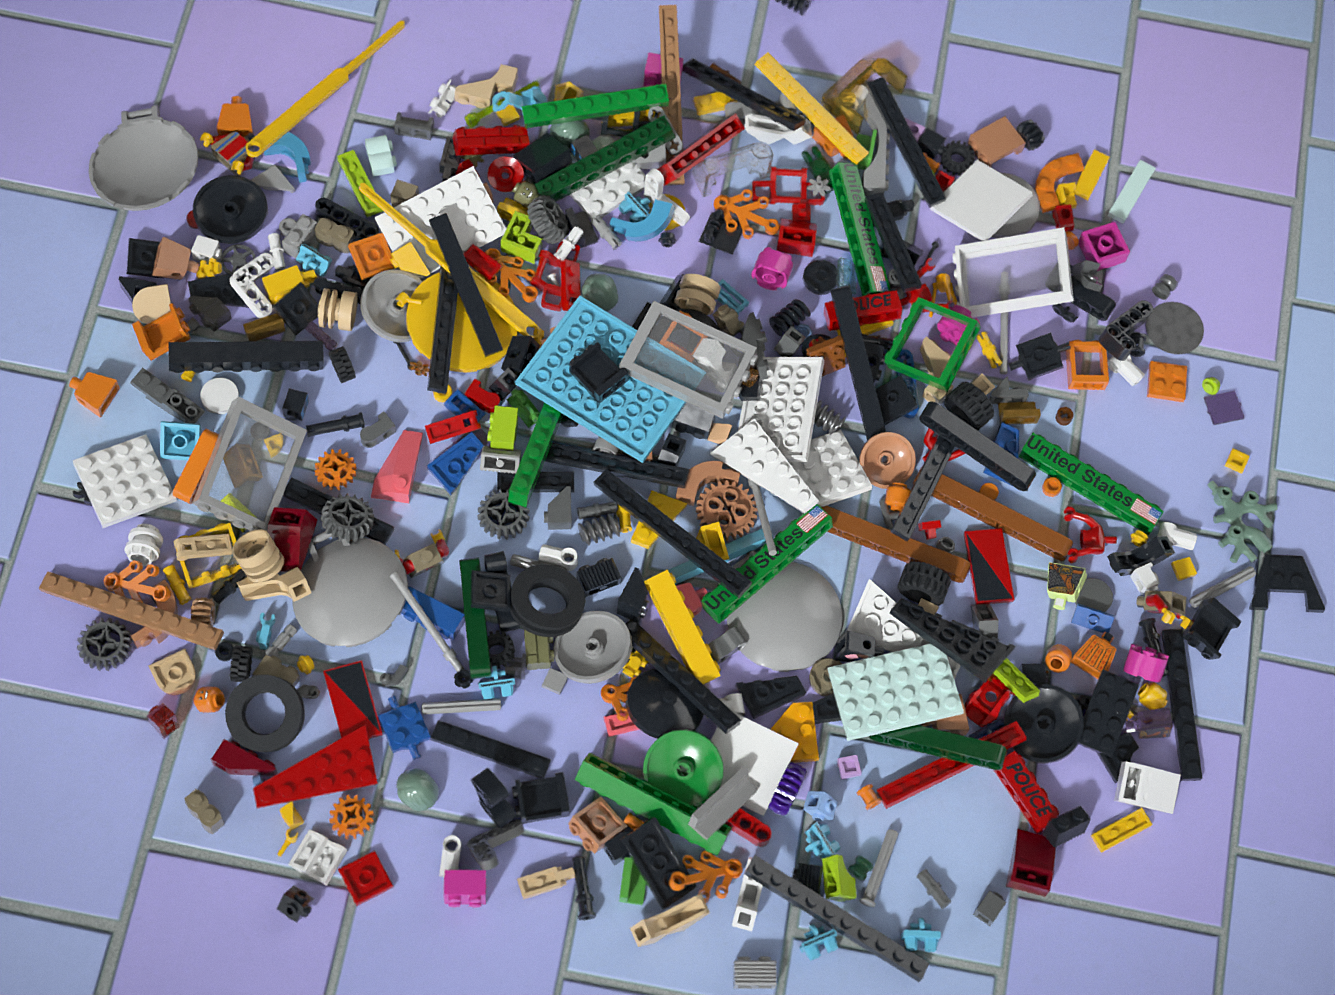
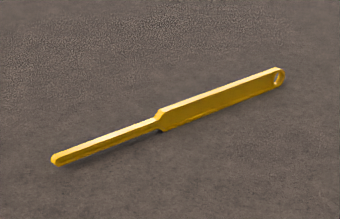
M403 20L398 21L344 68H336L251 139L246 144V153L251 157H258L349 81V74L405 28V22ZM251 146H258L260 148L256 152L249 150Z
M361 183L359 190L423 244L426 253L450 273L437 240L427 237L368 185ZM470 268L483 302L523 336H531L527 333L526 328L532 327L536 329L537 335L531 336L535 340L540 335L539 326Z

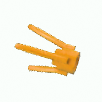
M945 273L937 275L936 282L932 283L933 300L931 302L935 303L936 293L939 290L941 293L946 292L947 300L950 301L952 297L954 305H957L950 275ZM930 311V312H929V317H932V316H933V312Z

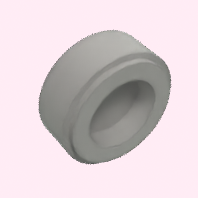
M286 218L280 222L279 230L281 235L285 237L296 223L294 219Z

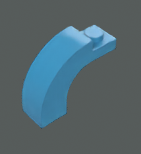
M287 132L264 152V155L283 154L290 157L296 164L299 183L307 182L306 174H309L308 165H311L309 151L301 139Z
M655 199L649 216L644 220L633 223L612 217L610 226L616 233L624 234L626 232L625 237L629 241H646L656 237L666 229L673 217L675 207L671 203Z

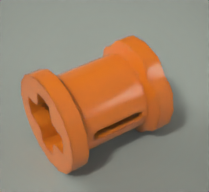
M868 784L857 791V795L861 796L866 804V810H870L882 802L881 798H878L873 791L872 784Z

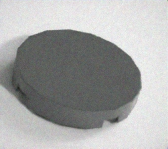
M1089 578L1085 580L1075 604L1077 606L1078 603L1106 612L1112 604L1113 594L1110 587L1104 581Z

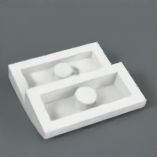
M309 829L288 865L327 886L348 850Z

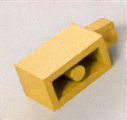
M295 265L263 277L262 282L270 303L273 305L299 282L307 288L315 281L317 276L314 269L306 272L299 271L298 266Z

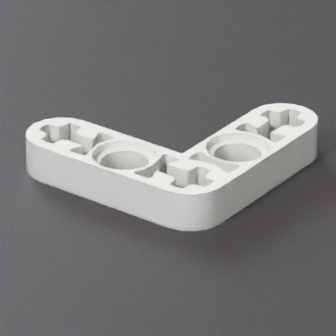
M652 168L645 177V198H649L651 204H654L655 199L673 204L675 211L672 219L680 226H684L690 220L689 214L663 194L664 177L661 172Z
M263 253L235 271L230 277L231 286L258 318L269 316L273 310L271 303L253 282L270 271L274 266V257L268 253ZM263 261H267V262H268V264H265V265H263L262 267L260 266V264H261ZM248 268H254L257 274H250ZM244 275L245 278L242 281L238 282L236 280ZM247 291H252L255 294V298H250L247 295Z

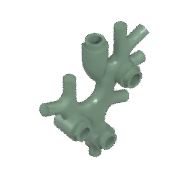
M1212 480L1207 486L1213 491L1214 502L1224 508V513L1213 516L1214 523L1227 522L1231 525L1224 538L1218 542L1221 548L1228 544L1235 546L1234 552L1230 557V561L1233 563H1237L1241 554H1245L1251 562H1254L1258 557L1245 544L1244 540L1250 539L1256 548L1264 554L1273 547L1272 541L1261 530L1245 525L1242 521V516L1245 513H1253L1267 528H1270L1273 522L1267 517V512L1277 510V504L1261 505L1257 503L1259 496L1255 491H1247L1240 502H1235L1231 499L1233 493L1229 487H1218Z

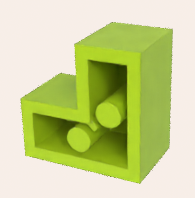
M515 211L501 239V252L514 257H521L523 260L535 264L542 250V238L529 234L532 229L529 216Z
M495 406L494 412L490 413V430H488L487 441H491L492 449L514 451L518 426V408Z

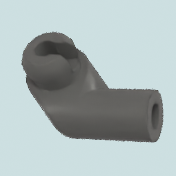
M400 664L394 674L383 673L380 676L382 685L389 687L400 684L408 668Z
M302 685L297 689L302 698L315 699L320 695V691L316 686Z

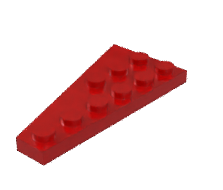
M366 724L255 786L253 794L256 809L377 785L378 782Z

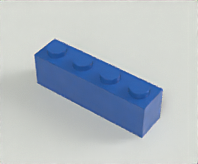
M408 586V589L442 638H449L454 641L465 622V615ZM406 600L400 614L408 621L420 623L426 629Z

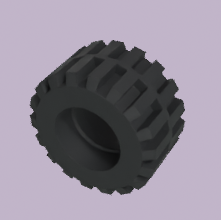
M962 382L944 399L945 407L948 411H953L968 420L967 424L977 431L994 417V409L990 400L983 391L972 383Z
M910 562L905 565L897 588L903 596L919 604L922 598L940 606L945 600L951 579L943 570L936 566L923 562Z

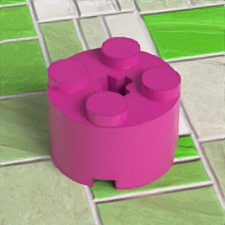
M766 247L757 257L752 271L753 280L755 277L757 284L768 290H777L780 287L782 289L785 288L793 269L792 256Z
M954 305L949 307L952 311L972 318L970 316L972 312L963 306ZM942 316L937 323V328L941 333L939 337L943 341H950L957 346L966 325Z
M1131 644L1123 671L1136 677L1137 675L1144 677L1143 679L1160 682L1169 655L1160 652L1156 654V649L1150 647L1142 649L1139 645Z

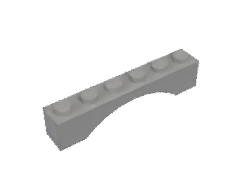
M866 94L864 120L869 124L872 131L873 129L877 130L875 139L877 153L871 165L864 171L862 187L865 196L882 192L884 195V191H888L889 180H886V175L889 173V164H886V160L889 159V149H886V144H889L890 133H887L888 127L870 94Z

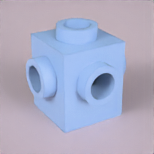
M808 791L803 810L816 821L833 820L838 801L832 798L831 794L826 791Z

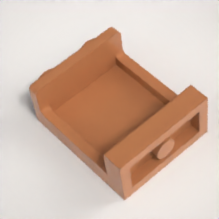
M1006 116L972 133L968 140V145L971 146L970 150L973 149L978 160L989 167H992L993 163L1013 152L1018 155L1023 151L1026 143Z

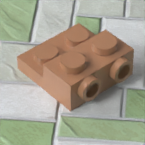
M599 797L576 813L568 823L570 832L574 836L578 835L583 840L584 848L592 851L594 854L601 850L606 842L627 828V825L602 797Z

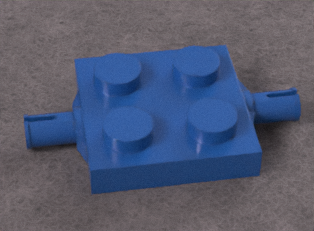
M396 696L389 697L388 701L392 709L378 715L392 753L400 750H409L412 759L416 760V757L417 759L421 757L417 746L431 738L416 702L399 706Z

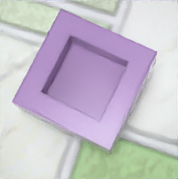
M857 755L837 759L841 779L861 776L862 773Z

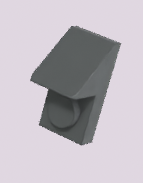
M1086 260L1072 266L1071 274L1085 288L1099 292L1103 286L1097 281L1098 278L1095 276L1100 266L1099 263Z
M1006 377L991 393L989 400L991 404L1026 402L1029 396L1028 389L1020 387L1009 389L1008 377Z

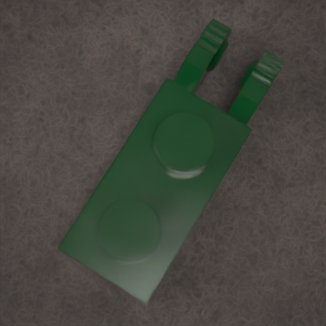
M816 146L811 148L816 158L814 161L808 151H803V159L814 178L817 179V176H820L821 181L828 180L825 186L830 187L831 190L825 191V194L834 191L829 174L832 168L824 156H822L821 151Z

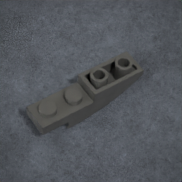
M754 312L749 314L744 327L743 341L757 347L756 355H758V359L755 365H751L749 369L756 368L760 380L768 379L767 371L770 370L767 359L763 360V357H765L764 351L766 350L764 343L767 342L765 332L760 331L762 329L760 319H756Z
M143 367L131 380L130 384L146 395L145 398L185 423L195 424L205 412L175 388L171 389Z

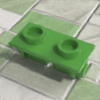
M514 389L511 392L512 396L506 400L512 408H518V416L529 428L536 424L540 412L523 390Z

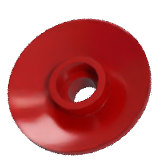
M508 156L495 159L489 165L487 171L490 185L495 190L504 193L512 192L518 182L522 183L524 177L521 164L516 159ZM504 173L509 175L507 179L502 177Z

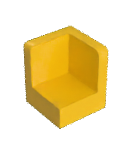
M1075 182L1058 184L1055 193L1060 205L1071 204L1072 209L1076 208Z

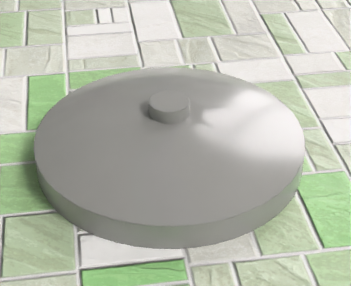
M1008 173L1001 174L1032 191L1033 196L991 236L997 239L1028 233L1035 225L1040 212V202L1033 187L1022 178Z
M387 270L372 277L363 289L360 300L361 312L367 325L377 335L389 341H412L406 325V312L409 303L407 302L403 307L397 305L399 300L395 298L401 292H405L411 297L422 281L415 275L402 270Z
M605 611L582 613L578 624L570 632L557 636L554 642V658L561 672L573 681L586 684L602 682L616 675L625 666L632 651V638L626 624L618 616Z

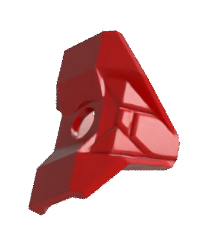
M993 673L986 683H983L979 689L969 694L964 705L966 716L982 728L997 720L1001 707L1009 700L1010 694H1015ZM986 693H995L996 701L989 702L985 697Z

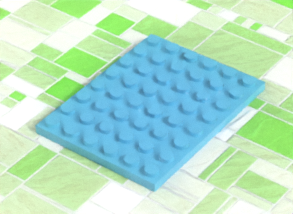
M581 296L577 298L515 381V384L642 463L687 403L629 375L628 382L600 404L569 372L570 361L575 356L583 354L589 345L599 342L601 350L620 369L619 364L637 330ZM649 337L646 339L634 362L693 391L697 389L706 376L705 371Z

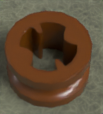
M1061 407L1057 411L1055 418L1058 424L1066 426L1071 423L1074 414L1070 408ZM1062 414H1063V415L1067 414L1068 417H1067V418H1066V417L1062 418L1061 415H1062Z

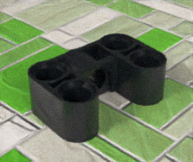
M488 767L470 779L478 795L481 807L498 828H502L517 817L513 808L505 800L509 796L508 791Z

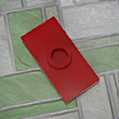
M474 244L464 253L467 264L490 281L502 269V265Z

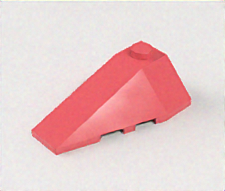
M407 430L402 432L374 479L371 498L409 504L423 433Z

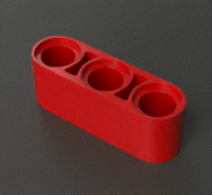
M741 808L725 822L726 825L732 827V831L758 847L766 846L772 835L769 826ZM746 821L750 827L742 828L739 823ZM763 832L767 838L759 839L757 833Z

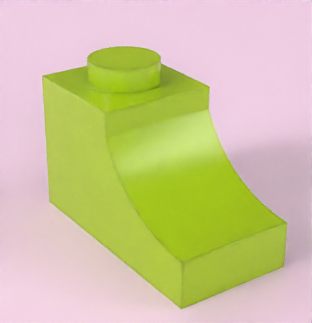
M837 854L823 858L825 899L843 902L857 898L855 878L848 873L843 856Z

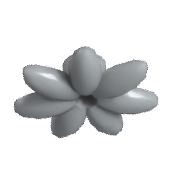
M817 176L816 181L809 179L812 185L808 186L807 189L814 190L813 196L820 193L824 197V191L831 190L830 187L825 186L828 180L821 181L820 176Z

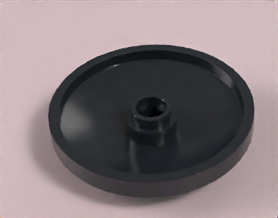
M228 175L209 181L198 191L193 202V216L198 229L206 237L217 240L219 243L235 244L252 238L263 228L268 216V204L264 192L256 183L241 176Z
M657 669L643 672L634 679L629 687L626 697L628 715L636 727L645 734L658 739L662 735L674 730L686 729L696 731L700 726L704 713Z
M1038 684L1035 685L1040 690L1038 697L1023 703L1015 696L1010 701L1004 716V727L1017 721L1026 735V741L1012 748L1023 758L1031 762L1048 764L1066 758L1077 748L1084 732V717L1078 702L1066 690L1055 685Z

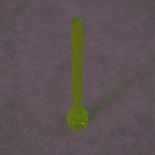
M533 81L515 91L514 94L521 96V92H525L535 86L539 87L540 83L539 81ZM505 98L499 100L497 105L500 106ZM493 104L478 113L470 112L465 115L464 119L470 128L477 126L480 119L494 112Z

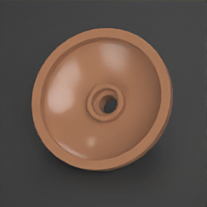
M882 432L872 436L864 444L860 453L859 463L872 485L887 489L892 483L904 484L910 478L915 468L916 457L911 443L905 437L894 432ZM883 456L887 457L885 462L881 460Z

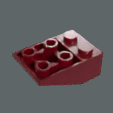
M273 508L268 523V534L284 557V565L280 571L289 572L297 567L300 571L302 569L318 521L306 509Z
M1017 829L1006 887L1044 897L1050 892L1056 847H1053L1044 835Z

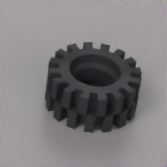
M952 141L951 145L948 143L944 148L941 156V165L943 164V169L947 168V173L952 171V175L955 176V173H958V176H961L973 164L975 155H973L974 150H970V145L966 147V142L960 144L961 141H957V144H955V141ZM953 154L961 155L964 161L956 162L951 156Z
M342 346L329 351L330 360L339 381L344 383L356 378L354 368L345 348Z
M496 630V634H493L490 631V636H488L489 649L495 645H502L504 647L502 653L497 655L490 654L491 669L492 666H497V669H501L500 665L506 667V662L510 664L512 662L511 658L514 659V644L509 635L506 636V632L502 631L500 634L499 630Z
M234 646L230 667L231 681L242 682L250 677L253 658L252 647Z

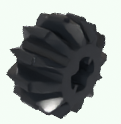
M1026 120L1016 127V131L1026 142L1024 148H1027V150H1035L1044 143V133L1036 122Z

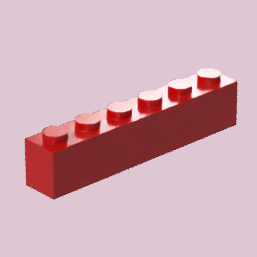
M734 114L726 118L658 167L657 170L664 177V185L678 179L742 132L745 127L738 116Z

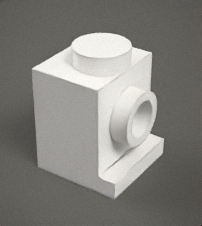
M1151 562L1135 569L1130 576L1141 596L1145 595L1146 591H1159V579L1157 574L1151 570L1153 566Z

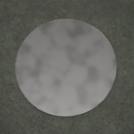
M1162 303L1153 309V312L1146 321V330L1150 340L1159 349L1167 353L1185 354L1191 352L1199 346L1203 339L1204 327L1201 318L1192 308L1182 303Z

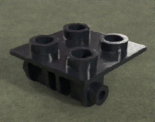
M718 209L715 212H711L698 242L733 255L743 230L740 223L736 221L737 229L734 232H729L726 229L724 211ZM729 224V225H728L730 228H734V227H735L734 224Z

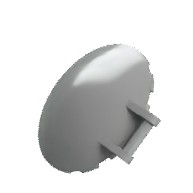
M158 105L131 112L121 111L122 124L118 125V129L111 134L107 133L99 141V146L95 153L91 155L89 162L91 184L103 201L119 209L141 211L166 204L184 191L194 177L198 165L196 143L192 135L182 125L175 121L163 120L160 117Z
M326 531L312 537L309 545L312 556L301 569V573L306 578L312 593L295 602L292 600L296 619L309 636L325 645L353 647L365 644L386 632L392 626L391 623L397 615H400L406 600L390 575L397 572L408 588L406 571L400 559L390 548L372 539L363 538L362 540L358 538L356 542L350 539L348 543L346 539H342L340 542L336 540L317 550L315 544L332 537L331 534H326Z
M754 550L748 552L744 558L732 567L736 569L743 566L750 556L757 553ZM791 562L727 617V625L729 629L732 627L738 629L747 642L739 651L755 664L779 672L803 670L813 666L820 659H824L835 646L842 628V608L835 590L821 574L803 564Z

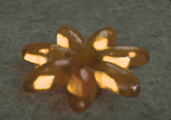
M420 360L417 363L410 361L411 366L408 369L415 370L416 375L421 376L423 374L427 376L429 364L422 365Z

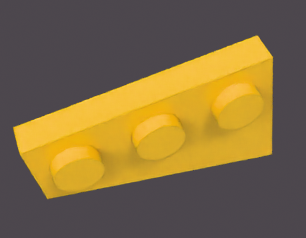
M652 490L647 500L673 521L687 507L685 502ZM638 521L631 538V543L649 549L659 536Z

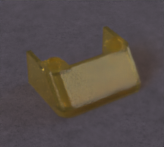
M885 58L860 60L822 96V106L835 117L844 115L850 129L856 134L860 133L864 118L851 108L856 101V96L852 92L856 85H862L870 76L876 73L880 77L883 76L885 81L901 94L904 92L908 76Z

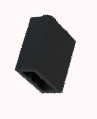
M548 132L513 155L514 159L521 164L524 174L535 183L548 178L572 163L570 148L567 145H563L557 137L551 136Z

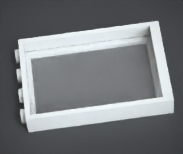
M1065 228L955 246L953 262L957 265V269H954L955 280H958V285L955 286L956 295L959 296L957 305L971 311L972 314L970 316L972 318L1074 301Z

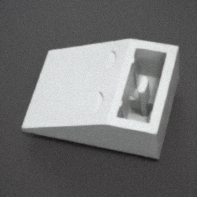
M1122 762L1114 801L1173 814L1181 775L1131 762Z

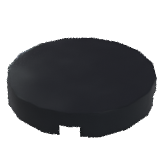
M815 260L806 266L802 279L809 291L814 294L825 295L831 293V289L838 286L839 272L834 264L829 261Z

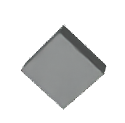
M550 668L542 688L560 695L568 677Z

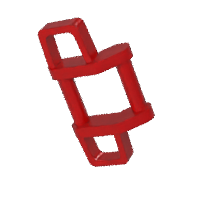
M771 166L770 181H753L752 183L753 202L758 201L760 198L756 196V187H769V197L767 198L769 199V204L773 205L776 203L823 205L825 196H821L820 199H807V187L812 185L810 182H807V168L781 169ZM776 176H799L800 197L776 196Z
M563 241L560 242V244H559V246H558L556 252L558 251V249H559L560 246L562 245ZM575 245V249H572V251H575L573 262L578 260L580 253L579 245ZM541 250L535 276L532 277L530 284L543 292L541 300L543 308L560 312L562 310V300H560L558 305L547 303L545 299L546 293L561 297V286L546 283L541 278L546 263L561 268V259L556 258L549 251Z

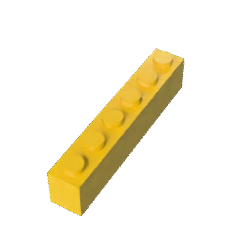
M665 570L644 581V584L686 669L704 685L721 676L719 673L721 671L716 661H713L710 655L712 653L707 643H704L701 637L703 633L700 627L695 625L691 609L687 608L684 603L685 597L681 590L678 591L675 586L676 579L674 575Z

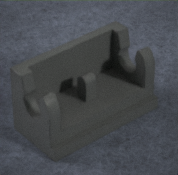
M398 112L394 124L395 135L431 140L434 118L430 117L429 121L402 117L401 112Z

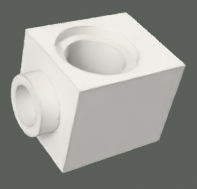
M197 235L191 253L193 260H205L209 264L210 258H215L216 260L221 258L222 249H220L219 241Z

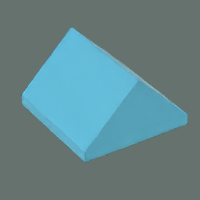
M161 421L160 458L188 461L202 434L201 425Z

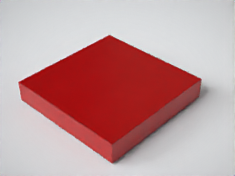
M376 851L338 869L356 907L394 888Z

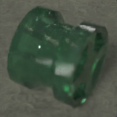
M857 855L855 863L849 866L848 871L857 879L864 881L867 873L872 871L874 866L866 858Z

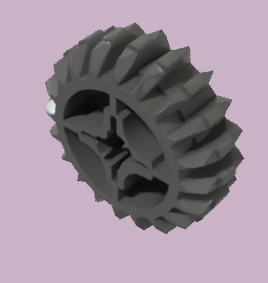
M543 195L532 200L528 206V218L531 220L534 231L538 233V236L542 237L543 241L546 240L548 244H555L561 242L569 234L568 220L559 204H556L555 200L549 196Z
M499 489L498 494L492 491L491 496H485L486 501L481 500L480 502L481 507L478 508V513L480 514L477 515L478 520H480L479 524L480 527H484L485 533L490 531L491 538L495 534L498 540L501 539V536H505L507 540L509 535L515 538L516 532L521 534L522 528L527 527L526 522L529 521L528 514L530 510L529 508L508 502L509 489L506 490V493H502V489ZM508 505H513L518 510V512H515V510L511 509ZM506 508V513H505V516H503V520H502V516H501V515H502V513H504V509ZM488 516L492 517V519L497 520L499 524L497 525L493 523Z
M348 493L345 497L339 494L337 498L332 497L331 501H327L322 508L321 522L323 528L326 529V534H331L332 539L338 537L339 542L342 539H346L347 543L350 539L356 542L358 538L363 540L364 536L370 533L371 528H373L374 514L372 508L369 507V502H364L363 497L357 499L356 494L353 497H349Z
M100 618V623H96L93 620V626L91 627L86 624L87 631H81L82 637L77 639L78 643H80L77 645V649L80 651V658H84L83 662L85 664L89 663L92 669L97 665V670L101 671L103 666L106 671H109V666L113 665L114 668H117V662L123 664L122 657L128 658L129 654L127 651L132 650V647L129 645L132 643V639L129 638L130 632L126 630L125 625H120L118 620L112 622L111 618H108L107 622ZM110 633L117 634L120 637V642L111 639ZM89 646L97 649L99 656L91 654Z

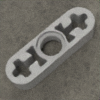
M659 106L650 108L648 112L650 122L657 119L656 117L652 118L654 111L661 113L659 117L665 115L676 137L673 139V142L679 144L676 151L674 148L670 149V141L665 143V148L671 155L678 154L682 151L683 144L664 110Z

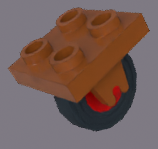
M815 334L803 341L802 353L804 357H823L822 377L846 367L844 342L840 335L831 338L824 334Z

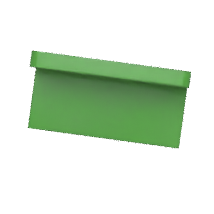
M873 129L872 136L857 134L856 140L869 152L867 157L857 164L858 169L866 170L871 164L877 130Z
M625 857L619 902L643 905L646 882L633 863V860Z

